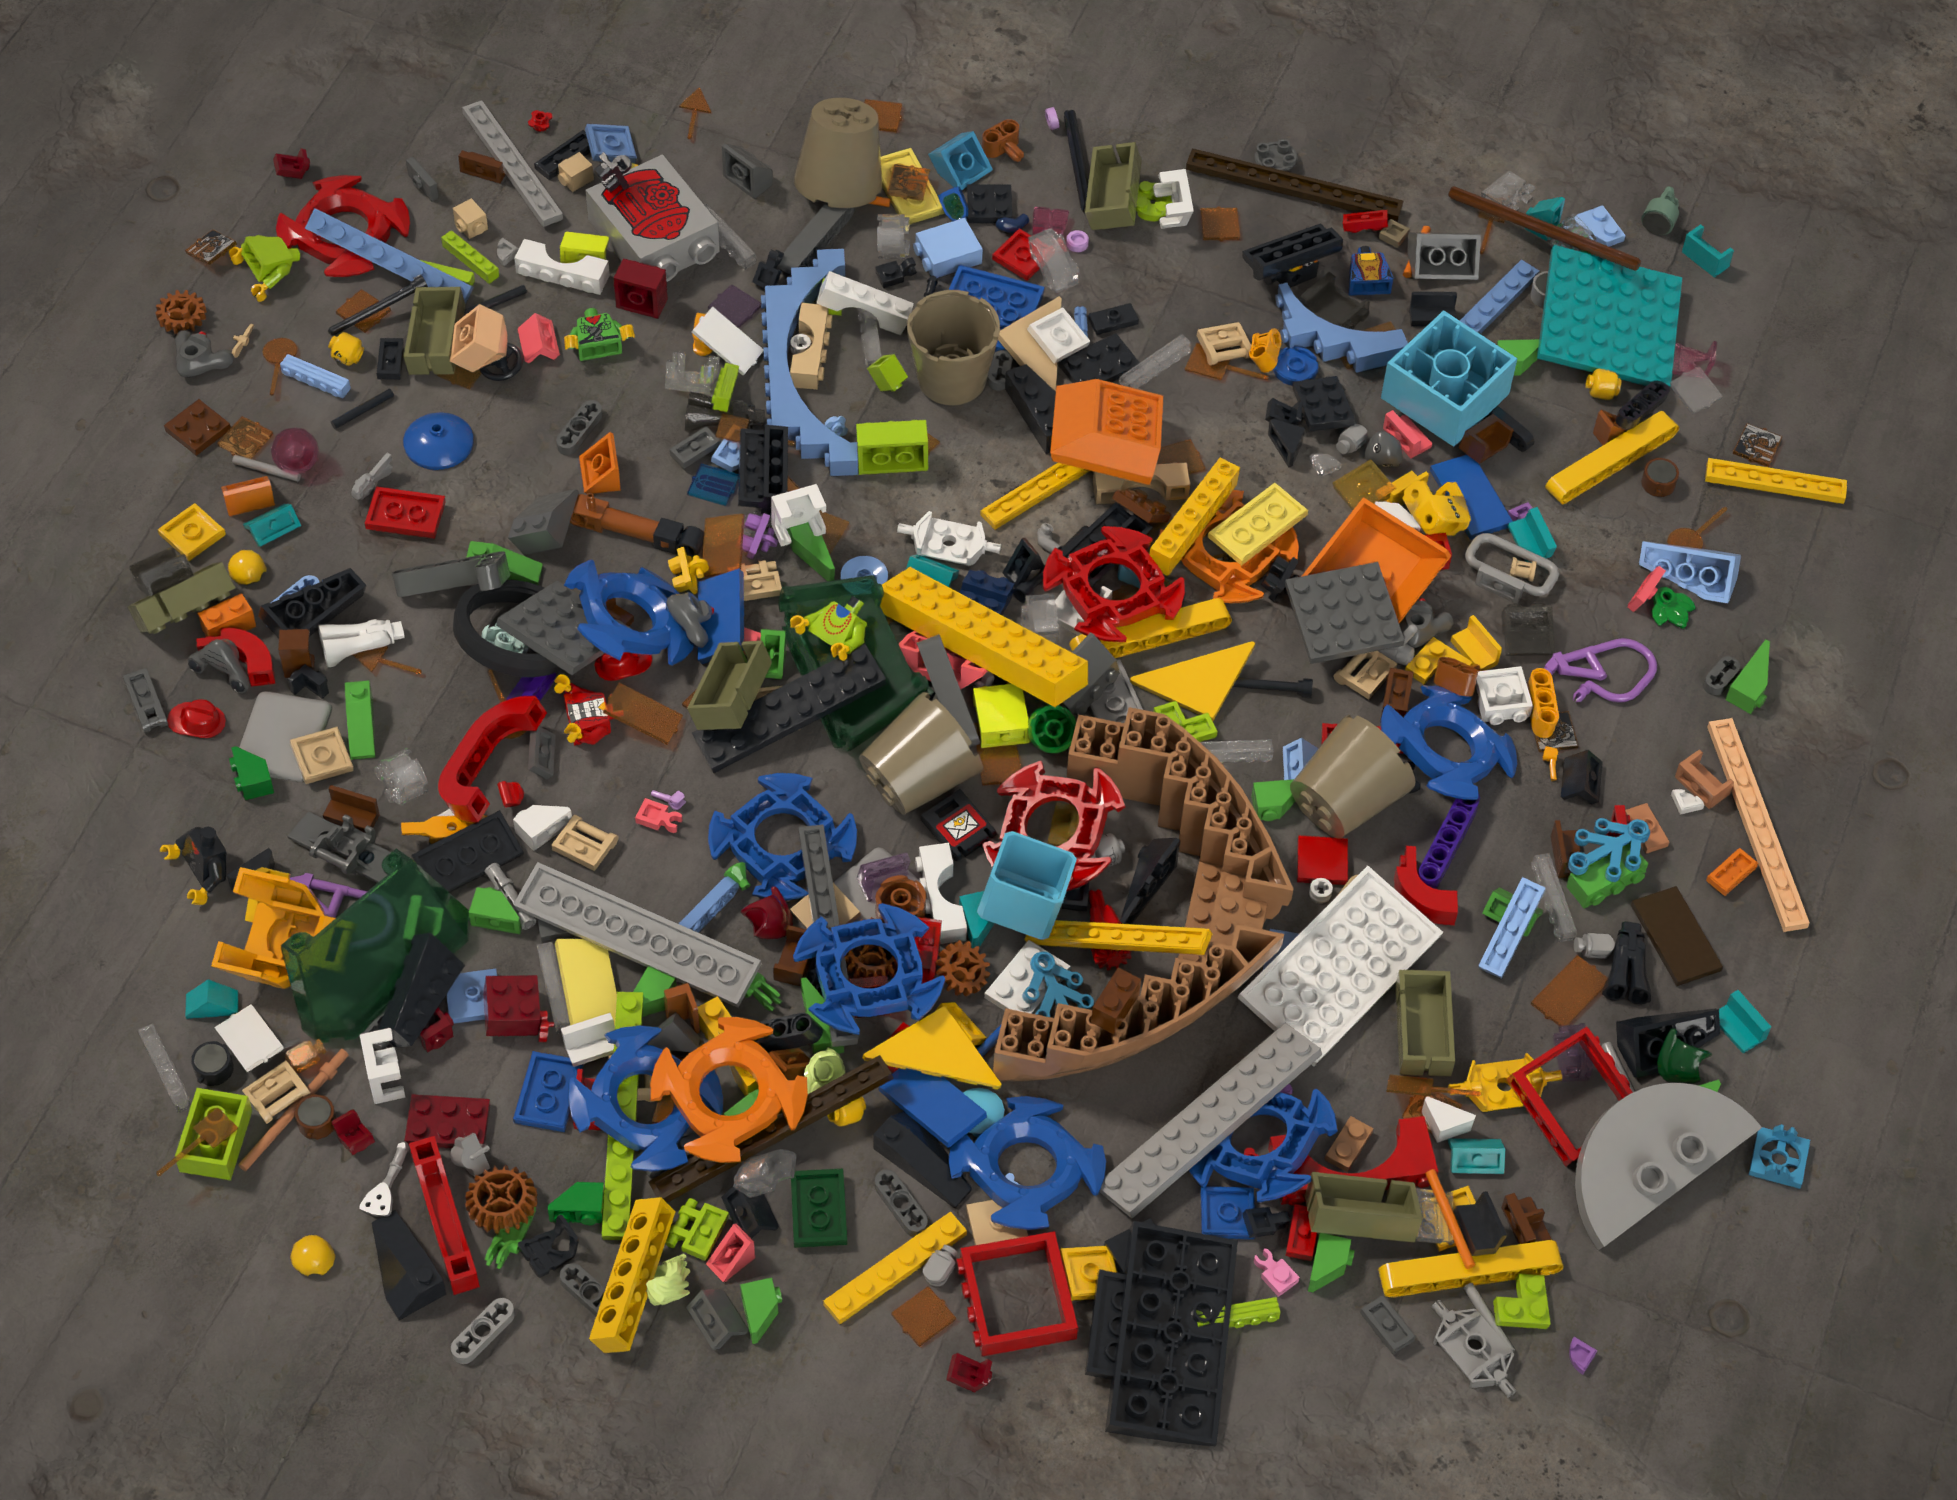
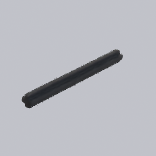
M1066 110L1064 112V121L1080 208L1085 212L1089 183L1076 112L1074 110Z

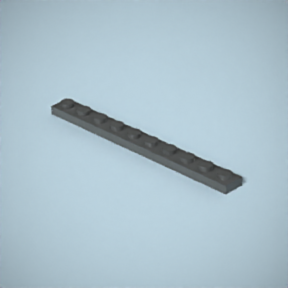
M824 825L799 827V839L812 922L814 923L822 916L828 922V929L831 931V927L839 926L840 924ZM844 956L840 967L844 977L848 980ZM829 1026L832 1047L858 1044L857 1035Z

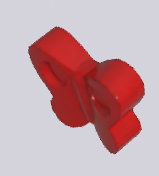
M540 1011L541 1021L538 1042H547L549 1027H554V1022H548L547 1011Z

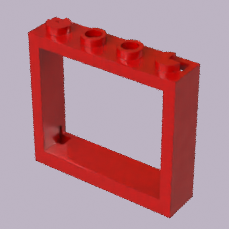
M1587 1026L1520 1068L1506 1079L1565 1167L1578 1159L1581 1147L1577 1150L1575 1149L1526 1076L1579 1043L1619 1101L1633 1093L1626 1076L1620 1074L1616 1069L1613 1057L1608 1052L1605 1053L1600 1045L1599 1037H1595Z
M1055 1231L960 1248V1258L956 1259L958 1274H963L965 1282L961 1283L964 1299L969 1298L970 1307H967L969 1323H974L976 1331L972 1332L975 1347H980L982 1357L1077 1339L1078 1325ZM1045 1250L1062 1323L988 1336L972 1262Z

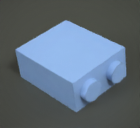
M965 218L916 233V243L913 244L915 254L921 257L924 270L926 272L929 271L931 276L939 278L954 273L959 265L973 267L982 264L983 249Z

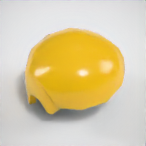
M252 550L237 552L228 563L229 575L238 584L248 585L252 582H258L262 573L267 571L262 557Z
M308 1235L294 1244L290 1259L293 1267L303 1275H324L333 1266L335 1253L333 1247L326 1240L317 1235Z

